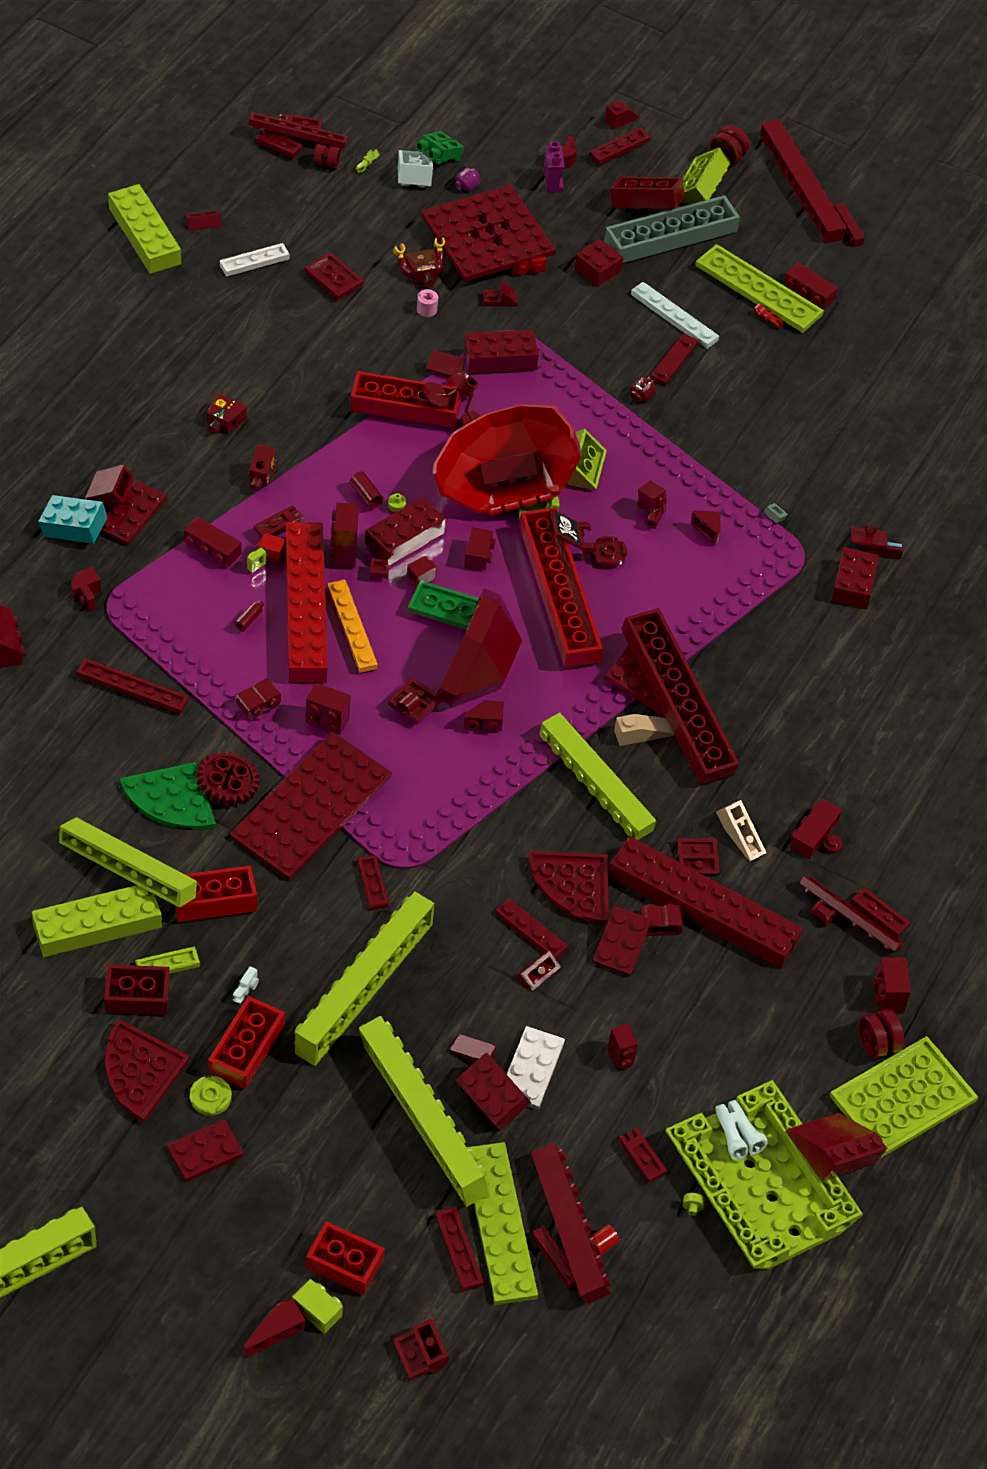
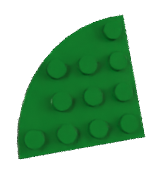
M196 762L120 778V785L127 799L138 808L139 812L151 820L176 829L177 827L191 828V830L216 828L208 798L204 796L205 790H199L200 784L196 783L198 779L196 777L198 769Z

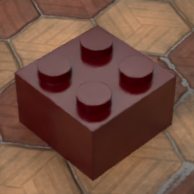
M599 239L576 254L574 269L599 287L622 272L624 257Z
M315 682L306 698L305 722L311 726L325 729L330 733L333 731L341 735L350 719L351 695Z
M882 958L880 965L876 967V976L873 977V988L877 991L875 1005L879 1006V1011L889 1008L895 1014H904L911 994L906 958Z

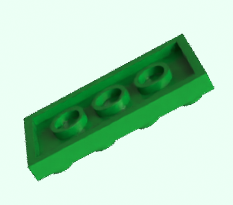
M420 580L408 606V612L467 630L477 608L475 605L479 598Z

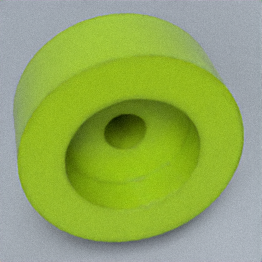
M399 493L391 495L388 499V508L393 512H397L406 506V498Z
M696 1193L684 1195L683 1207L688 1210L689 1215L694 1216L697 1214V1211L704 1209L705 1198L702 1195Z

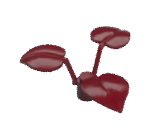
M467 372L454 374L447 379V386L457 387L449 394H446L444 388L435 382H428L422 387L425 398L437 407L447 406L449 403L447 398L457 391L461 397L468 398L465 408L466 414L461 416L463 426L481 417L475 411L469 412V406L474 396L473 391L477 388L478 382L475 378L468 376Z

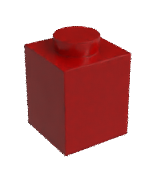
M265 533L262 540H258L256 550L262 548L266 551V561L279 564L286 551V539Z

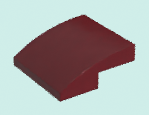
M717 838L677 839L678 862L702 875H719Z

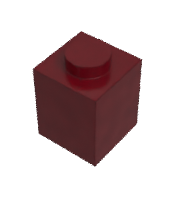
M650 480L638 489L639 503L649 510L656 512L667 503L666 489Z
M425 555L407 565L406 577L416 588L420 580L430 582L435 579L436 565Z

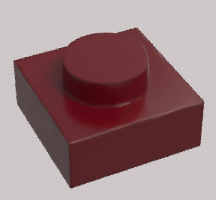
M371 558L370 577L388 579L390 560Z

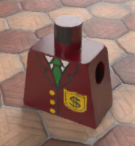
M218 393L207 412L208 431L211 434H216L219 430L226 434L231 433L247 419V406Z
M258 444L249 470L250 488L252 490L260 491L261 487L270 484L277 469L275 448Z

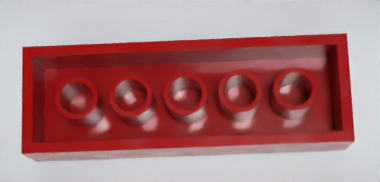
M357 371L351 394L350 411L455 428L461 404V395L457 391L447 398L449 402L447 406L437 407L431 404L422 392V387L428 382ZM441 385L444 388L446 394H449L457 388L452 386Z

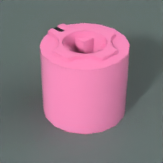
M432 290L419 292L417 312L424 317L434 316L438 307L437 293Z

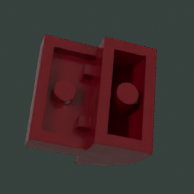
M432 1318L413 1326L412 1331L393 1339L411 1381L429 1372L435 1374L449 1362V1356Z

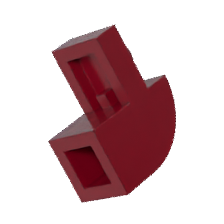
M571 136L568 137L565 146L560 145L562 147L565 169L572 167L576 162L577 145L574 144L575 137Z
M90 567L78 572L71 582L73 601L79 600L81 605L85 606L89 612L96 610L93 594L101 592V579L94 568Z

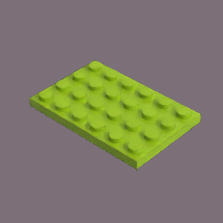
M927 1036L831 1091L829 1095L846 1117L874 1131L882 1139L888 1149L880 1158L973 1104L978 1099L975 1092Z

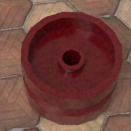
M726 125L710 140L708 151L720 147L730 160L728 168H731L749 151V138L740 128L734 125Z
M886 1008L876 1012L875 1015L870 1013L859 1018L858 1030L860 1039L870 1058L875 1060L886 1056L887 1053L893 1054L903 1050L905 1046L903 1029L898 1017L891 1009Z

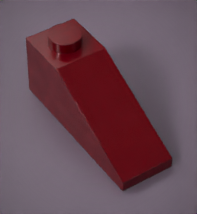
M294 1299L282 1301L271 1310L244 1344L245 1358L305 1330V1319Z

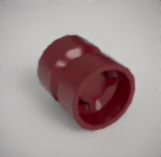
M317 144L314 151L313 165L321 167L326 165L327 168L337 169L340 160V148H327L326 145Z

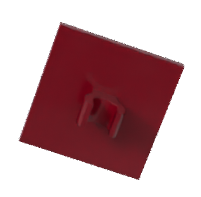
M868 523L865 524V528L851 526V543L888 548L887 531L877 530L876 524L873 529H868Z

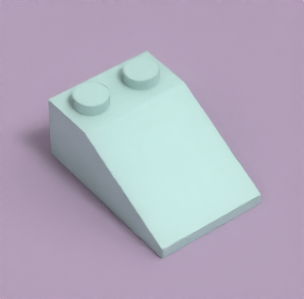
M399 150L398 183H401L403 186L414 184L421 188L431 186L432 160L422 152Z

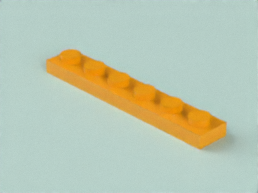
M346 580L327 583V589L359 673L377 669V661Z

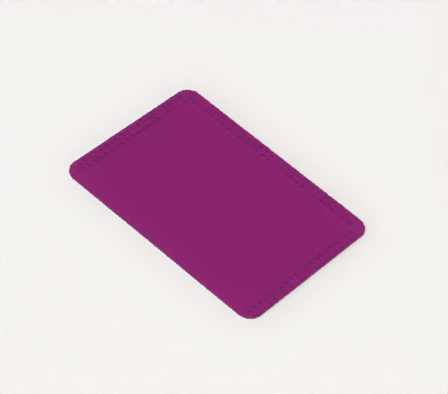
M536 339L539 357L536 370L468 373L465 352L458 357L465 358L463 372H467L468 376L475 378L478 382L477 388L473 391L474 396L469 406V412L475 411L482 416L492 411L519 404L556 406L574 427L575 432L585 428L607 450L596 490L566 484L562 493L558 494L560 505L558 512L577 522L585 521L590 523L591 530L584 529L585 536L583 538L585 543L596 542L600 537L613 536L618 538L617 540L620 542L623 541L627 547V558L624 563L618 567L607 568L593 561L591 550H589L590 557L586 558L583 556L582 550L569 544L603 647L600 663L564 668L519 527V510L516 509L508 512L503 510V513L493 516L486 513L478 514L440 494L433 475V464L451 434L463 427L461 416L466 414L465 408L468 402V398L461 397L455 428L371 415L268 484V486H265L210 523L242 542V554L229 567L217 563L213 558L202 554L201 551L187 545L186 542H182L118 585L111 592L107 600L108 618L124 636L286 778L330 732L305 722L306 698L315 682H289L286 551L279 564L266 561L265 565L253 573L247 569V557L250 553L257 551V542L261 539L254 531V525L292 505L296 507L300 515L305 517L301 523H323L327 682L316 683L351 695L350 719L339 736L392 772V777L342 829L372 856L376 855L379 862L393 868L411 869L428 863L561 760V757L553 752L552 747L542 740L539 734L542 722L560 712L580 736L586 740L636 701L630 695L604 680L605 675L629 645L621 630L626 617L660 608L686 661H688L796 577L804 565V549L791 533L769 519L761 510L538 339ZM433 373L421 382H435L447 386L449 376ZM363 471L382 494L384 500L380 506L370 509L349 482L355 473ZM650 480L666 489L667 498L666 512L662 514L655 529L649 528L645 524L651 510L637 507V501L639 500L638 489ZM396 493L403 495L406 498V506L424 497L446 519L445 533L389 565L388 579L370 577L371 558H379L365 545V530L395 513L388 508V499L391 495ZM337 502L359 504L355 568L333 567L334 559H330V548H334L330 547L331 524L335 522L332 521V510H336ZM694 510L720 512L721 532L718 544L715 545L690 524ZM472 527L493 531V539H496L494 550H490L493 553L491 563H487L486 570L464 566L465 553ZM286 530L276 536L286 539ZM425 555L436 565L435 579L428 583L476 598L480 597L484 588L501 595L522 638V643L500 690L453 706L441 702L417 725L390 707L388 700L411 678L437 693L466 632L465 629L408 612V606L417 588L406 577L407 565ZM346 580L377 661V669L359 673L327 589V583ZM258 600H261L264 603L262 607L263 612L244 632L239 631L235 627L234 622L253 602L257 603ZM269 679L281 693L280 704L275 709L265 710L258 718L248 719L236 704V695L247 688L253 687L261 680ZM484 700L503 701L502 731L463 728L465 713Z

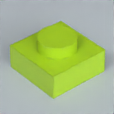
M262 548L250 553L247 557V569L251 573L266 564V551Z

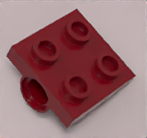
M411 678L388 700V705L418 725L442 701L434 698L436 695L434 691Z

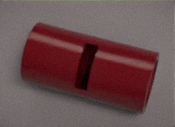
M363 471L355 473L350 478V484L370 509L377 508L382 504L384 497Z

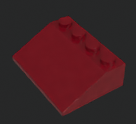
M840 1113L801 1124L785 1131L822 1181L873 1165L888 1149L874 1131Z

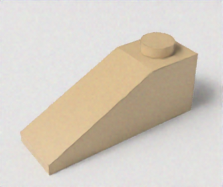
M638 714L616 718L614 732L620 746L674 736L666 718Z
M741 800L716 812L725 831L749 861L767 853Z

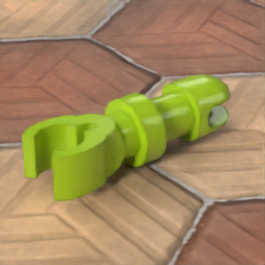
M372 149L368 151L362 162L356 166L358 173L364 172L366 167L370 166L372 161L379 156L377 149L374 152Z

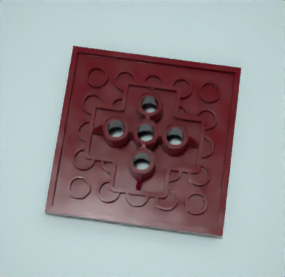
M512 185L421 211V217L440 245L442 244V238L445 239V244L442 248L465 282L519 266L526 261L529 263L532 259L542 256L549 257L556 254L555 247Z

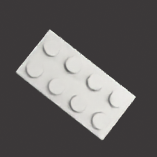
M526 1026L507 1075L532 1102L528 1107L539 1110L565 1039Z

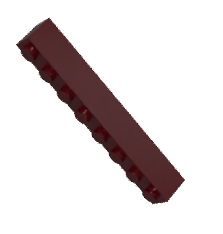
M553 1142L531 1154L580 1296L587 1304H590L611 1294L609 1288L611 1280L608 1274L603 1271L602 1267L605 1264L601 1255L597 1254L596 1249L599 1248L594 1236L591 1237L589 1232L592 1230L589 1220L583 1215L586 1210L582 1201L577 1198V1195L580 1194L576 1184L571 1181L573 1173L569 1165L566 1166L565 1164L567 1156L563 1148L559 1149Z

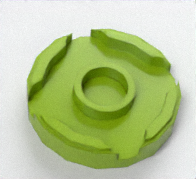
M218 1076L202 1077L194 1082L190 1089L191 1105L197 1112L203 1115L214 1116L220 1114L231 1103V1088L224 1079Z

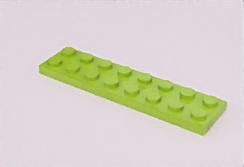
M717 244L696 261L695 266L757 305H763L768 312H772L773 315L802 333L823 315L824 310Z
M505 1142L466 1147L473 1150L476 1156L475 1161L477 1165L481 1164L487 1173L485 1177L489 1182L487 1186L489 1194L474 1202V1208L494 1304L499 1305L538 1299Z

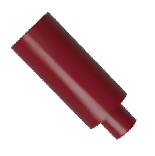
M258 600L257 603L253 602L234 622L235 627L239 631L244 632L263 612L262 607L264 603L261 600Z

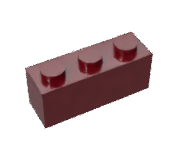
M797 263L786 272L784 285L824 310L836 300L838 287L800 263Z
M196 517L184 529V542L201 551L202 554L213 558L219 564L229 567L242 554V542L200 517Z
M823 798L818 804L815 803L810 810V815L808 817L805 816L801 821V827L798 830L795 829L791 834L790 839L792 842L790 848L811 859L823 843L824 838L830 834L839 822L842 809Z

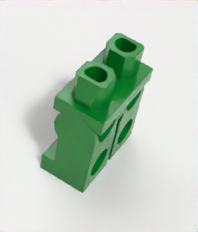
M442 131L422 135L421 140L417 142L415 150L422 152L430 160L442 164V162H446L449 159L455 162L459 161L464 146Z

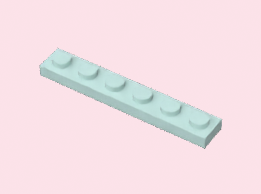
M642 282L632 289V296L685 334L698 340V343L706 349L718 341L719 335L646 283Z

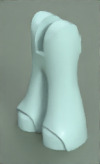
M736 1100L728 1102L730 1113L724 1104L715 1107L717 1117L726 1135L729 1154L733 1160L745 1158L748 1151L751 1156L755 1155L766 1147L768 1143L767 1138L752 1126Z

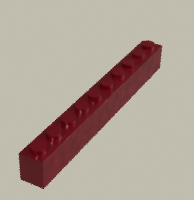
M780 119L763 122L761 124L760 137L825 244L844 240L845 232L847 231L846 224L842 222L839 213L834 209L832 202L826 196L825 190L820 186L812 169L809 168L805 158L799 152V148L794 144L792 137L786 131V127L781 123Z

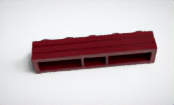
M845 204L834 205V209L839 213L842 222L846 224L847 231L845 234L850 239V243L854 247L864 245L865 237Z
M542 1226L533 1231L532 1239L567 1289L571 1290L576 1287L577 1284L569 1261L566 1258V1253L559 1248L557 1240L552 1238L550 1230Z

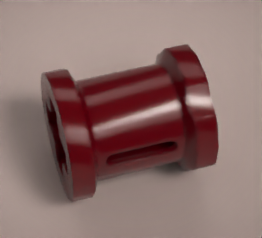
M819 900L812 908L810 915L818 917L824 922L825 926H828L837 912L835 910L831 911Z

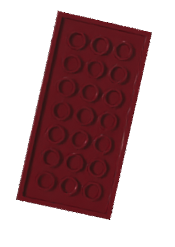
M332 731L230 833V838L290 881L392 777V772Z

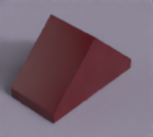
M694 510L690 524L715 545L718 544L721 532L720 512Z

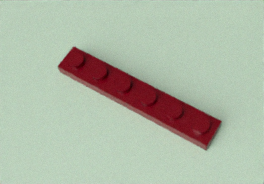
M253 112L248 125L257 129L263 128L273 133L279 132L289 137L295 136L305 141L311 140L321 145L327 144L343 149L348 137Z
M87 658L83 660L77 670V677L180 715L189 702V696Z
M804 876L800 881L806 892L812 895L816 894L820 897L819 900L823 904L834 907L838 915L848 917L852 920V925L866 930L870 938L883 942V947L891 952L893 950L899 951L904 946V942L811 876Z

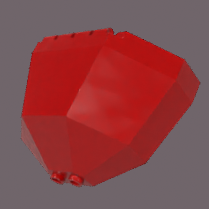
M519 404L486 413L453 432L433 464V475L442 496L478 514L486 513L493 516L503 513V510L508 512L520 509L522 505L523 507L538 504V501L543 503L554 500V497L562 493L581 459V447L574 427L556 406ZM538 451L540 473L535 475L536 478L525 480V477L518 478V482L507 483V480L501 481V485L490 487V484H484L480 463Z

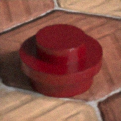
M827 835L823 840V847L828 853H836L842 848V840L836 835Z

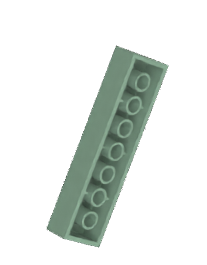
M724 195L606 227L604 243L623 256V263L737 232L740 216Z

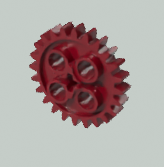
M221 750L220 755L214 752L213 756L208 754L206 759H202L197 769L196 777L198 779L196 783L200 784L199 790H205L204 796H211L210 801L217 799V804L223 801L225 806L228 805V802H231L233 807L236 802L242 805L244 800L249 802L250 797L254 798L255 792L258 790L260 779H258L259 773L256 772L257 767H251L252 761L246 762V756L239 758V753L233 756L231 751L227 755ZM230 767H234L226 789L222 790Z

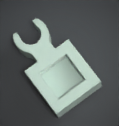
M249 967L240 981V986L233 994L235 996L233 1001L241 1004L245 995H248L251 989L254 990L259 981L257 969Z

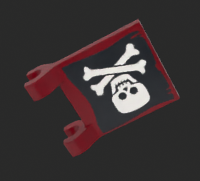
M552 508L549 510L557 538L582 550L583 556L586 558L590 557L589 550L597 551L594 543L584 542V529L591 530L589 522H577Z

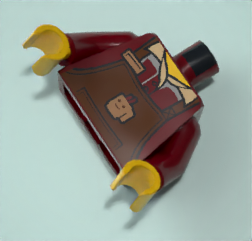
M437 238L435 239L434 246L437 248V251L429 249L406 253L404 256L405 246L403 244L400 245L401 251L395 246L393 252L399 257L397 260L402 274L411 278L415 284L424 283L426 287L432 286L434 281L438 279V274L442 272L445 264L444 251H442L445 239L442 238L441 245L437 243Z

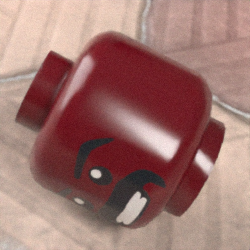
M639 377L630 387L631 397L638 403H646L656 392L655 382L649 377Z

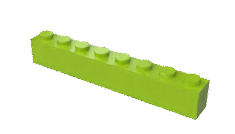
M560 712L542 722L539 733L542 740L547 742L552 747L553 752L561 757L566 767L571 769L576 774L577 779L585 784L590 794L600 801L601 806L608 810L614 821L624 828L628 836L639 840L654 830L656 819Z
M77 817L60 826V844L166 901L181 907L196 898L197 881Z

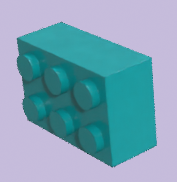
M52 495L38 522L44 537L94 544L107 519V514L103 502Z

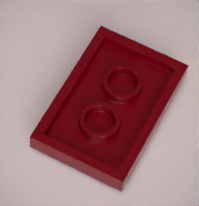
M331 252L304 268V272L337 300L364 285V280Z
M614 906L593 962L631 976L652 919Z
M222 1120L167 1144V1149L185 1183L244 1157V1153L226 1120Z

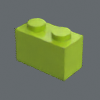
M311 1279L292 1297L302 1315L324 1334L342 1317L343 1306L340 1300L334 1296L331 1297L320 1283H315Z

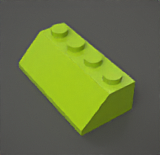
M720 147L695 157L683 177L685 197L681 201L682 203L691 205L709 200L716 191L718 183L721 182V178L728 170L727 168L730 164V160Z

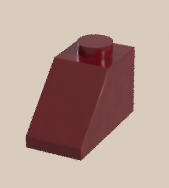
M620 100L606 105L604 120L613 129L640 119V116L630 106Z

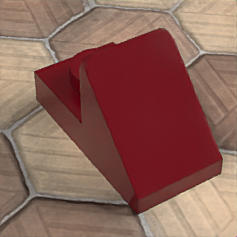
M501 281L500 290L483 289L484 307H518L517 292L504 281Z

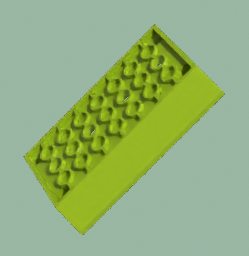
M773 1080L737 1096L736 1099L752 1126L758 1132L764 1134L768 1140L766 1147L755 1155L751 1156L748 1151L747 1156L743 1159L733 1160L731 1158L726 1135L722 1131L723 1127L717 1117V1113L707 1118L700 1113L665 1130L752 1267L759 1269H770L840 1235L863 1214L838 1176L822 1181L785 1131L802 1123ZM752 1161L755 1167H746L744 1162ZM772 1194L776 1196L777 1201L771 1202L766 1196ZM797 1229L800 1235L792 1236L788 1230Z

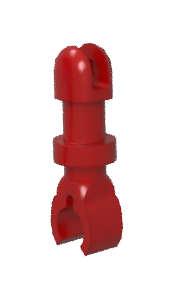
M758 304L755 307V314L764 317L766 322H771L778 329L781 328L780 326H783V322L779 318H775L773 313L768 312L763 305Z

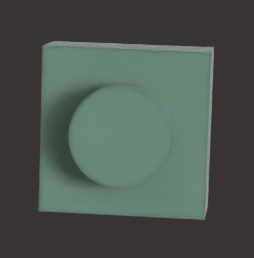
M775 503L767 506L763 511L775 523L784 520L788 515Z

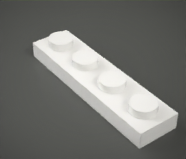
M281 243L220 260V267L227 277L288 260L289 253L284 244Z

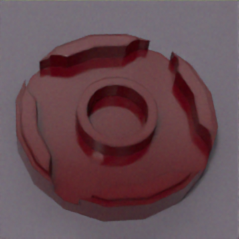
M600 537L596 542H593L596 545L597 551L591 550V557L600 566L607 568L618 567L627 558V547L623 541L620 542L616 537Z

